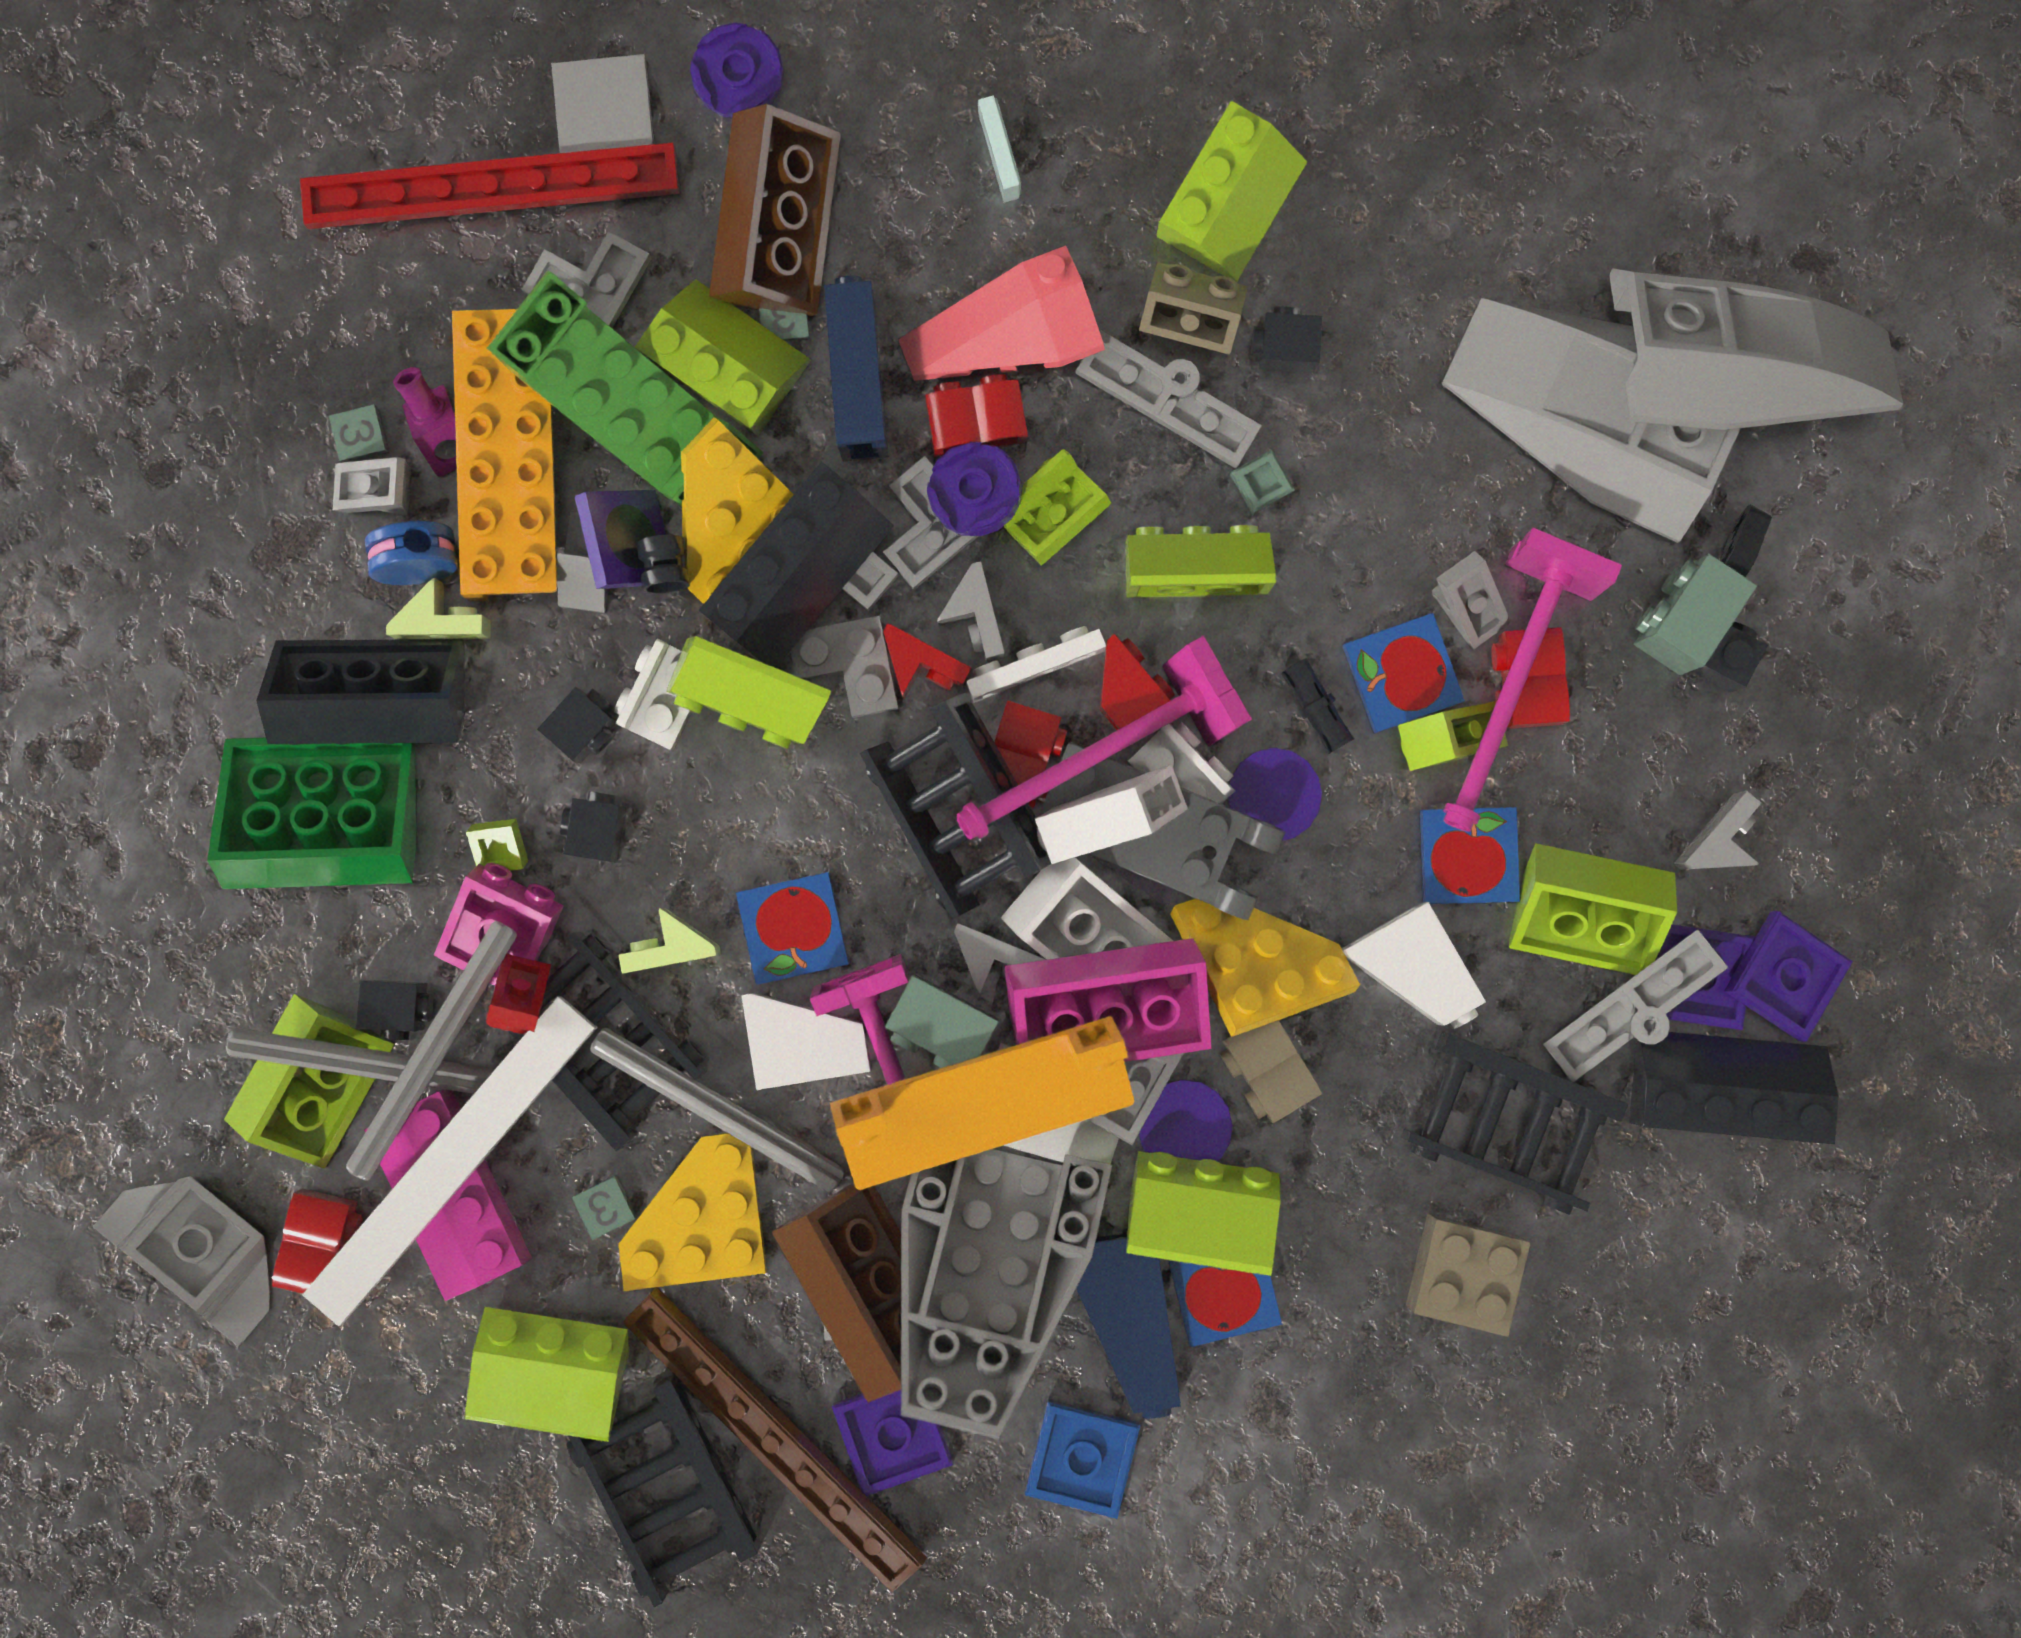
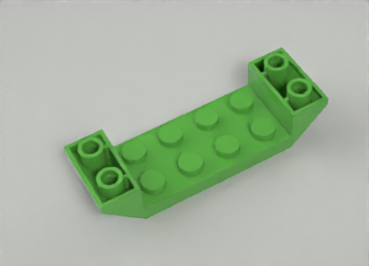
M547 270L487 347L514 375L681 509L682 500H684V473L681 471V452L713 417L718 419L758 459L764 453L730 423L712 414L586 307L587 302L551 271Z

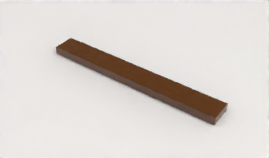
M658 1287L625 1318L622 1323L892 1593L923 1566L928 1557Z

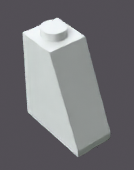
M1171 764L1050 809L1035 818L1038 826L1037 836L1041 847L1047 851L1051 864L1152 834L1188 810Z
M1429 902L1416 905L1342 948L1347 960L1438 1025L1445 1026L1451 1023L1454 1029L1476 1018L1479 1014L1475 1008L1486 1002Z
M758 993L741 995L756 1090L870 1072L873 1069L871 1061L878 1060L864 1022L832 1013L816 1017L813 1008Z

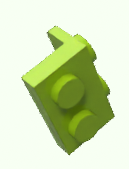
M1062 449L1053 458L1043 462L1038 471L1023 484L1021 503L1013 518L1004 527L1042 566L1112 503L1107 494L1077 466L1072 455L1065 449Z

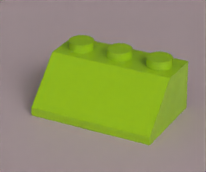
M1230 101L1160 219L1156 237L1221 275L1237 282L1307 165V161L1271 123Z
M695 279L660 309L635 345V348L661 370L758 437L811 359L733 304L709 297L710 288Z
M1255 525L1230 527V533L1211 534V527L1209 526L1184 527L1183 534H1164V528L1140 527L1136 528V535H1127L1126 598L1264 596L1276 584V571L1270 533H1258V526Z
M694 636L686 639L666 692L676 695L674 705L700 714L702 708L706 707L721 713L718 722L745 732L747 724L765 731L762 737L763 740L789 749L791 742L797 744L805 743L829 699L831 690Z
M1535 843L1521 880L1520 902H1517L1509 948L1637 975L1656 960L1677 914L1675 873Z
M293 994L272 1034L390 1052L394 1046V1043L390 1040L380 1039V1035L370 1029L356 1028L357 1022L334 1009L297 994ZM257 1060L224 1120L249 1143L325 1169L375 1078Z
M1138 1151L1129 1198L1126 1253L1271 1276L1281 1201L1280 1173L1269 1172L1261 1167L1244 1168L1224 1165L1211 1159L1199 1161L1174 1157L1165 1152L1148 1153Z
M485 1307L472 1354L465 1419L609 1442L629 1357L628 1330Z

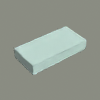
M994 95L979 99L978 114L1003 202L1019 199V195H1021V180L998 100L994 98Z

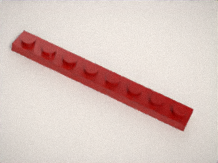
M673 142L300 178L303 222L308 229L680 194L676 148Z

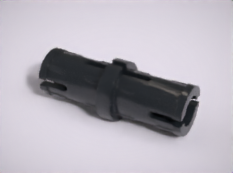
M1307 658L1281 672L1282 677H1284L1302 708L1299 713L1303 719L1308 718L1328 754L1355 739L1333 704L1336 701L1332 692L1327 694Z

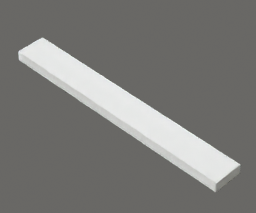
M558 996L538 1019L535 1032L528 1031L302 1295L337 1326L343 1325L597 1027L564 998Z

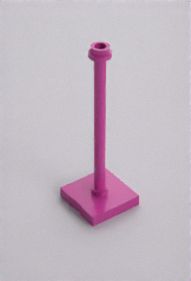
M1532 528L1522 541H1519L1512 547L1505 565L1542 580L1545 584L1455 804L1446 803L1444 808L1446 815L1443 821L1463 831L1470 832L1473 824H1478L1480 815L1474 812V808L1562 591L1565 590L1592 601L1616 582L1622 567L1617 562L1536 528Z
M1204 635L1187 644L1162 665L1179 695L1177 698L979 808L971 802L963 806V811L956 815L958 824L966 837L970 840L975 837L983 838L989 833L988 824L1187 713L1190 714L1208 747L1252 720Z
M902 954L813 986L810 996L816 1017L852 1004L853 1009H859L887 1085L905 1080V1076L876 1001L880 999L879 993L908 983V970Z

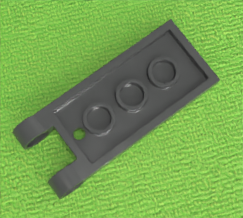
M1071 741L1068 742L1061 761L1085 749V747ZM1108 757L1049 790L1039 816L1056 806L1146 773ZM1180 787L1188 810L1152 834L1089 853L1211 904L1230 915L1249 920L1258 897L1241 888L1220 881L1219 878L1236 838L1261 850L1277 854L1286 831ZM1211 845L1215 847L1217 853L1214 858L1208 859L1203 855V848L1205 846Z

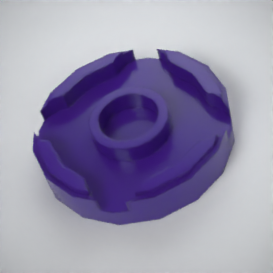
M735 22L717 26L702 37L696 46L697 50L691 60L690 72L695 92L707 108L720 116L732 118L735 112L763 104H773L782 89L784 68L780 51L768 34L760 29L758 31L755 28L748 27L747 24Z
M970 442L949 449L937 459L927 485V496L931 509L940 522L947 529L962 536L979 537L998 531L1013 518L1021 503L1023 487L1016 464L1006 452L994 445L993 447L982 445L981 442Z
M1270 748L1253 753L1238 764L1229 782L1235 792L1227 798L1228 806L1286 831L1282 841L1293 839L1308 829L1320 810L1322 791L1318 775L1306 759L1290 750Z
M1179 1079L1166 1084L1142 1127L1139 1138L1142 1148L1148 1153L1165 1152L1174 1157L1199 1161L1211 1159L1218 1162L1230 1144L1233 1124L1228 1106L1215 1090L1198 1081Z

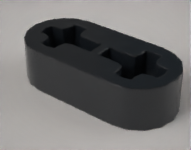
M1751 504L1748 505L1736 521L1720 561L1746 578L1759 554L1772 515Z

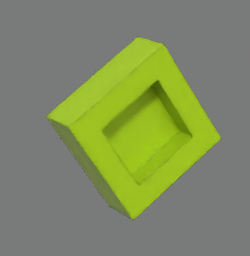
M516 818L471 824L466 834L476 866L480 864L485 867L488 863H495L506 867L510 871L524 869L528 862V857Z

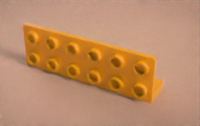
M517 309L452 311L460 594L469 602L488 601V595L554 593L558 589L552 405L514 375L487 349Z
M1112 1016L830 1102L835 1128L840 1144L843 1146L856 1189L868 1188L1133 1105L1134 1097L1124 1058H1128L1124 1040Z

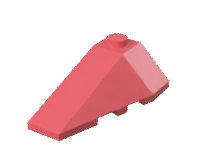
M1067 246L1021 262L898 339L899 346L914 381L969 376L977 369L1000 367L1001 372L1017 371L1018 365L1044 363L1045 368L1062 367L1105 350L1083 281Z

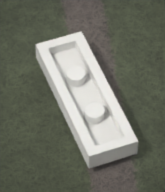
M1086 626L1079 627L1061 635L1062 643L1045 650L1042 643L1036 644L1017 652L1018 661L1001 667L997 660L972 670L975 678L966 682L973 702L983 700L1105 652L1106 645L1100 629L1088 632Z

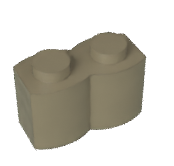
M1279 1020L1233 1037L1230 1035L1222 1040L1226 1050L1221 1052L1220 1056L1234 1078L1240 1074L1243 1075L1251 1089L1244 1096L1258 1119L1267 1115L1270 1122L1275 1123L1322 1094Z

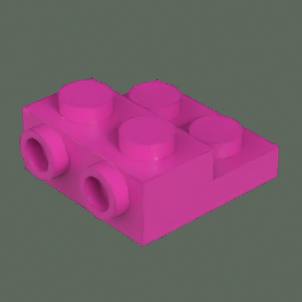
M488 863L484 867L478 864L465 876L434 956L464 970L491 924L499 921L517 933L516 939L507 954L537 961L541 951L549 942L564 905L554 901V893L545 886L530 884L528 887H525L511 880L512 873L502 865ZM501 963L491 978L490 984L496 985Z

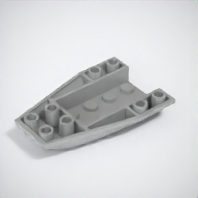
M1613 268L1610 272L1614 310L1632 313L1638 360L1625 383L1630 420L1632 422L1729 430L1900 410L1903 405L1888 331L1857 313L1813 297L1764 286L1703 277Z
M1486 298L1480 299L1441 383L1589 502L1677 543L1682 540L1711 494L1741 429L1717 430L1632 422L1630 420L1625 383L1638 360L1633 326Z
M990 1149L911 1174L901 1213V1415L997 1439L1000 1438L1091 1261L1112 1165L1065 1154L1062 1166Z

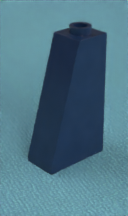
M860 276L838 277L834 280L835 284L824 285L836 444L842 462L889 458L872 282L863 281Z
M1127 1232L1096 1237L1091 1261L1076 1290L1133 1414L1143 1412V1418L1146 1419L1169 1416L1172 1414L1171 1408L1181 1407L1159 1258L1126 1253Z

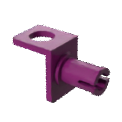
M410 367L404 369L397 374L393 383L405 400L402 407L413 440L435 475L438 477L457 469L456 456L442 459L434 454L435 448L440 442L444 440L456 441L455 411L448 391L444 385L431 390L419 368Z

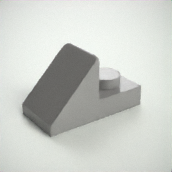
M393 457L335 463L332 510L345 513L378 510L407 516L409 513L411 469L406 460Z
M570 512L565 551L557 555L558 606L606 613L610 588L596 589L579 513Z
M1476 551L1436 578L1439 585L1432 590L1434 598L1473 650L1511 623L1485 559Z
M980 561L971 564L937 622L938 626H944L975 618L976 624L968 626L974 653L984 651L987 663L1003 659L1005 656Z
M1748 791L1734 793L1675 861L1674 865L1680 870L1758 865L1759 863L1732 841L1731 838L1733 836L1737 839L1741 838L1757 820L1753 813L1761 805V802Z
M958 923L954 933L979 994L982 991L994 959L1003 962L1000 970L1002 973H1005V966L1046 960Z

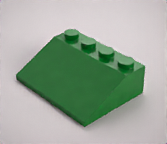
M266 737L225 739L207 862L222 889L413 883L417 844L415 743L290 745L267 744Z

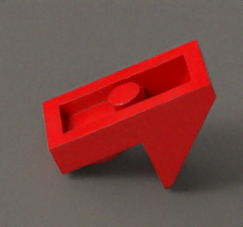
M887 623L883 632L903 699L906 698L922 667L929 670L926 678L947 690H951L953 684L964 689L966 681L972 674V667Z
M506 954L502 960L486 1019L487 1025L523 1035L528 1031L535 1032L551 964Z

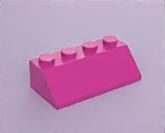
M1193 938L1005 966L1008 1006L1015 1045L1112 1016L1124 1040L1128 1058H1124V1062L1212 1049L1206 961Z
M445 1089L438 1091L415 1104L380 1162L392 1189L461 1110L453 1090ZM486 1159L482 1161L416 1239L445 1301L477 1288L522 1266L532 1259Z

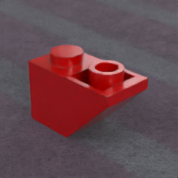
M1113 634L1106 642L1100 712L1117 731L1168 703L1175 696V693L1159 674L1152 678L1140 665L1145 660L1143 654L1129 638L1121 642Z

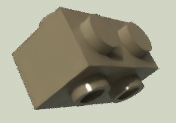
M1157 262L1139 331L1230 355L1242 315L1248 286L1238 284L1229 277H1212L1193 272L1180 264L1166 265Z

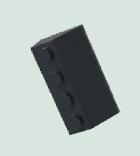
M821 461L698 611L762 663L777 668L894 525L856 489Z
M463 639L276 640L256 700L267 744L457 743L464 716Z
M1668 1032L1663 1041L1657 1044H1645L1636 1039L1629 1123L1648 1128L1835 1145L1839 1096L1827 1046Z

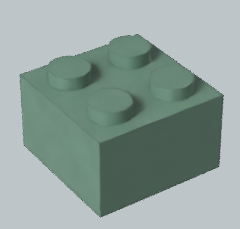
M1710 554L1694 562L1689 559L1682 568L1677 566L1663 583L1661 590L1666 593L1663 600L1656 607L1651 605L1638 621L1635 629L1641 633L1633 645L1678 675L1703 667L1757 585Z
M915 974L911 977L885 1028L894 1032L890 1038L892 1042L913 1053H916L921 1046L936 1054L933 1063L940 1068L980 1057L999 1018Z

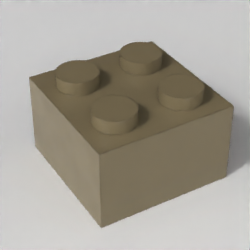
M1427 1213L1406 1306L1417 1315L1508 1337L1531 1242L1518 1235Z

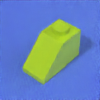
M1495 701L1444 711L1398 725L1401 736V748L1407 759L1409 770H1417L1475 755L1494 710ZM1505 734L1499 749L1508 746Z

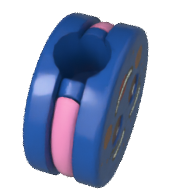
M432 521L398 522L372 530L365 537V549L369 560L367 566L370 578L376 582L389 585H416L428 583L433 578L441 580L452 575L458 568L453 530L445 524Z

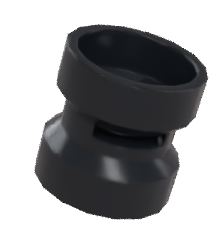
M656 535L637 542L638 557L644 563L645 571L641 574L643 592L666 594L681 591L690 586L688 570L682 566V557L686 554L683 537L679 535Z

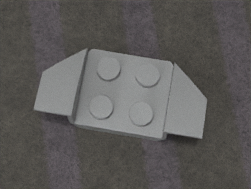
M191 1176L178 1179L176 1182L124 1190L92 1226L238 1347L271 1310L267 1248L264 1236Z

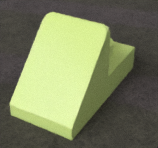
M433 578L386 625V635L394 639H491V620L483 615H477V608L450 607L448 608V615H444V584Z
M659 908L665 946L659 947L658 938L629 943L631 952L620 954L619 961L623 974L721 955L718 944L666 908Z

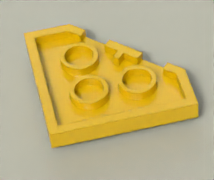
M714 417L681 452V471L684 473L682 537L685 540L686 553L685 566L683 567L688 570L690 586L687 589L703 604L794 495L750 450Z
M1195 898L1175 905L1170 913L1182 939L1193 938L1206 961L1208 991L1231 1037L1352 994L1360 986L1338 943L1256 908L1253 909L1249 920H1244Z
M729 1133L704 1135L699 1139L618 1243L624 1291L765 1274L767 1272L753 1147Z

